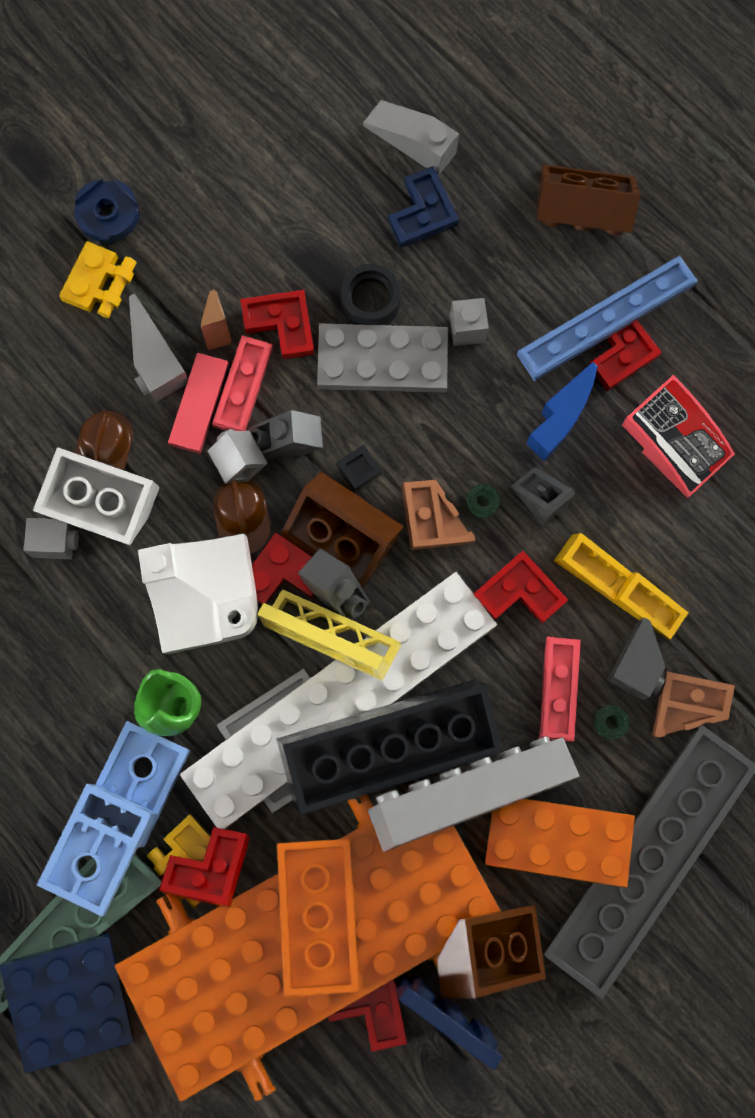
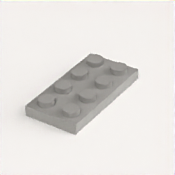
M319 324L317 389L446 393L448 327Z

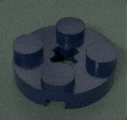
M102 179L93 180L83 186L75 198L74 216L79 228L87 237L99 241L103 245H111L115 241L129 235L140 219L138 203L134 193L126 184L112 179L113 182H103ZM102 206L107 208L114 207L113 213L108 216H101L100 208Z

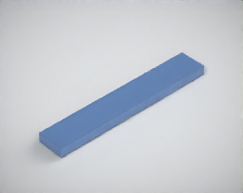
M679 255L517 352V357L532 379L536 381L694 287L698 280Z

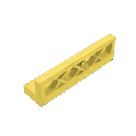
M283 589L273 606L263 603L257 613L266 628L383 681L402 646L399 641ZM287 601L298 606L300 616L294 617L282 611ZM321 616L327 619L330 629L323 630L307 621ZM333 622L339 624V626L334 627ZM352 630L357 633L359 642L354 644L338 637L336 634ZM362 635L369 639L363 641ZM381 643L388 646L389 649L385 657H382L367 650L366 647Z

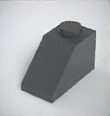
M644 617L636 623L606 680L641 700L649 698L651 694L656 696L665 681V678L661 676L665 669V664L650 620Z

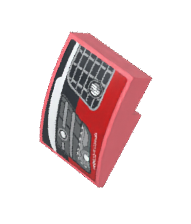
M674 375L627 416L622 424L623 428L644 448L642 453L687 498L735 455L723 433L707 411Z

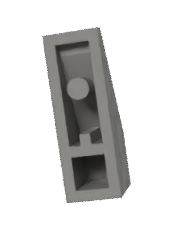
M381 100L363 122L365 128L424 167L434 166L438 176L457 152L459 133L435 117Z
M134 293L129 296L133 361L139 375L134 380L144 396L150 393L154 401L158 402L187 385L188 379L182 366Z

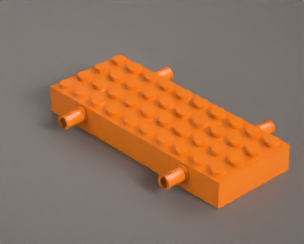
M367 794L360 796L361 804L357 802L356 798L347 800L359 822L357 825L358 829L340 838L350 839L359 992L284 997L278 874L233 898L230 908L219 906L196 920L189 918L178 896L166 894L165 897L156 900L171 929L168 931L169 935L114 966L180 1102L235 1070L242 1072L254 1096V1101L263 1099V1095L268 1096L276 1090L260 1060L263 1054L427 959L429 961L433 960L438 970L437 958L460 919L501 911L454 826L383 852L368 810L374 807Z

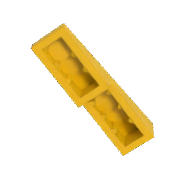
M582 533L571 535L554 559L555 563L639 621L644 617L650 620L653 630L667 640H671L689 613L638 572H630Z

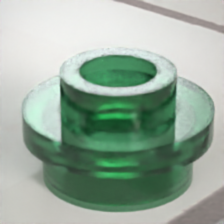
M486 484L474 486L469 491L466 499L469 511L478 517L491 516L496 512L500 503L497 491ZM485 497L489 504L482 507L478 505L477 498Z
M607 705L597 712L594 720L595 728L606 739H618L628 731L629 717L621 707ZM608 716L614 717L617 721L614 729H610L606 725V718Z

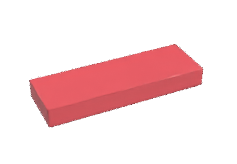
M241 336L212 422L213 428L224 431L230 429L246 431L273 351V344Z
M197 353L168 440L169 446L201 454L229 368L227 360Z
M556 637L545 638L538 739L548 736L550 740H556L563 737L565 742H574L581 640Z

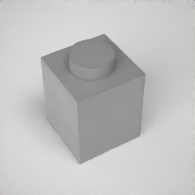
M485 298L452 301L449 318L453 346L485 343L489 330Z
M233 429L224 431L217 437V442L208 450L225 484L235 480L238 482H248L268 464L250 431H234Z
M26 519L23 550L32 558L72 559L73 550H77L79 542L78 530H75L73 525L57 519Z

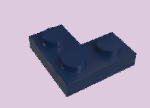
M434 166L404 177V184L414 205L388 215V223L400 248L458 226L459 218Z

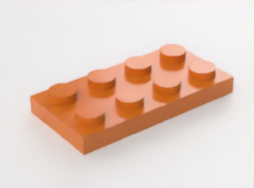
M523 799L492 811L485 866L627 888L635 815Z
M350 839L277 843L284 997L359 992Z

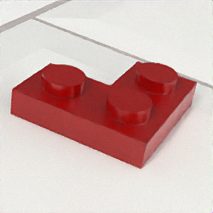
M304 290L240 299L246 334L278 329L282 359L314 355Z
M635 321L606 338L612 348L591 361L590 364L594 362L598 366L596 377L605 389L609 391L659 358L662 352L640 323Z
M276 532L252 564L257 602L261 605L263 603L268 604L284 580L312 599L314 594L310 592L298 574L312 557Z
M524 551L520 552L473 593L474 597L483 605L494 621L520 599L539 622L543 624L568 601Z
M213 827L203 862L170 855L159 890L164 894L230 908L250 837L245 833Z
M394 979L328 1017L329 1022L365 1014L372 1052L407 1044Z

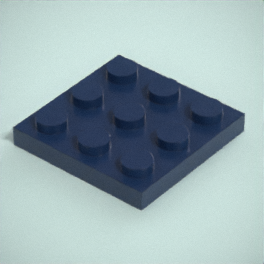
M109 933L5 961L0 964L1 976L25 1073L134 1042V1034L121 980L114 966L117 963Z
M403 974L396 985L399 1000L492 1070H495L503 1057L497 1049L499 1042L494 1039L495 1036L490 1033L491 1030L474 1017L468 1022L463 1016L464 1013L461 1011V1008L449 998L437 999L433 994L434 991L431 989L432 986L416 974L411 979Z

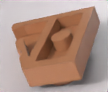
M436 480L404 482L401 489L410 550L468 545L475 542V536L472 532H468L458 518V511L452 503L447 501L445 492Z
M664 671L663 678H665L660 692L652 732L653 736L663 737L673 732L690 730L703 724L729 719L735 685Z

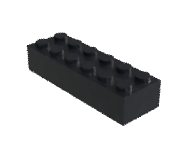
M470 680L276 738L293 804L301 815L503 752L487 686L476 680Z

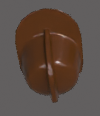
M103 411L92 415L81 428L75 454L124 470L133 439V430L130 422L123 415L114 411Z
M237 480L220 486L213 498V511L219 537L224 538L245 534L248 538L250 555L259 552L267 544L270 536V520L266 500L261 488L252 481L238 482Z

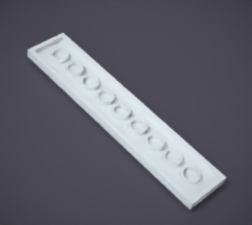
M455 572L376 630L399 641L402 645L383 681L335 660L179 775L216 827L226 829L288 783L276 738L395 703L493 630L497 623L474 597L472 591L457 572ZM378 643L366 647V649L385 657L389 647Z

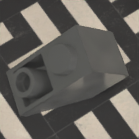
M290 410L248 427V431L252 434L265 459L301 457L323 448L320 416Z
M321 548L298 572L310 592L332 612L354 621L371 602L349 566Z

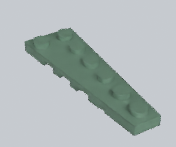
M134 854L105 916L102 917L57 895L0 956V964L5 961L101 935L160 888L162 879ZM92 857L79 871L83 876L90 877L96 872L97 863ZM0 971L1 1015L9 1008Z

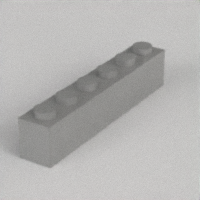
M546 736L529 743L531 749L521 752L518 746L501 753V760L492 762L490 757L470 764L472 769L470 771L461 773L460 768H456L441 774V781L430 784L429 779H425L410 785L409 793L399 796L397 790L377 797L378 804L369 809L368 813L383 852L558 787L580 777L564 738L550 741L549 737Z

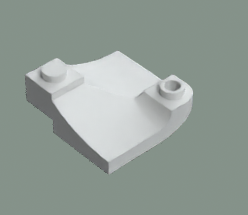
M245 534L190 543H168L138 550L142 582L146 585L153 607L163 654H171L240 639L253 631L258 620V603L248 538ZM239 612L241 619L237 624H233L232 619Z

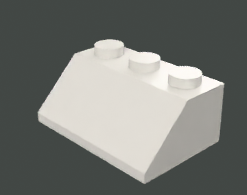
M57 447L33 511L131 545L147 521L160 487L152 480Z

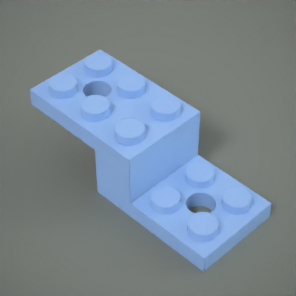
M126 721L96 784H86L37 886L102 917L105 916L137 848L145 847L191 750L159 735L149 733L145 729ZM147 757L152 762V772L147 777L140 778L136 775L134 766L137 760ZM86 855L93 857L97 863L96 872L90 877L83 876L78 869L79 861Z

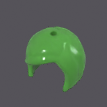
M161 669L151 670L142 679L140 689L136 695L134 702L135 719L142 728L155 735L175 736L181 734L191 727L200 712V693L195 684L179 673Z

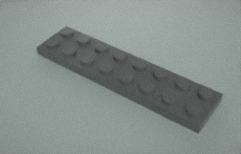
M703 725L697 727L635 817L627 888L590 882L542 952V955L600 999H603L755 774V763Z

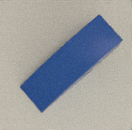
M594 362L545 403L541 414L546 421L530 434L526 443L543 462L559 448L571 432L586 405L598 367Z

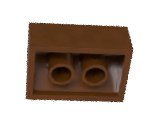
M542 164L536 210L537 220L542 221L544 225L558 227L561 224L573 225L575 229L581 231H590L592 228L604 229L606 233L611 235H622L623 232L632 233L640 199L635 176Z
M320 472L304 486L280 536L311 557L320 548L349 566L362 589H364L390 552L404 526L323 472Z
M535 905L460 919L437 958L441 997L478 998L546 979Z

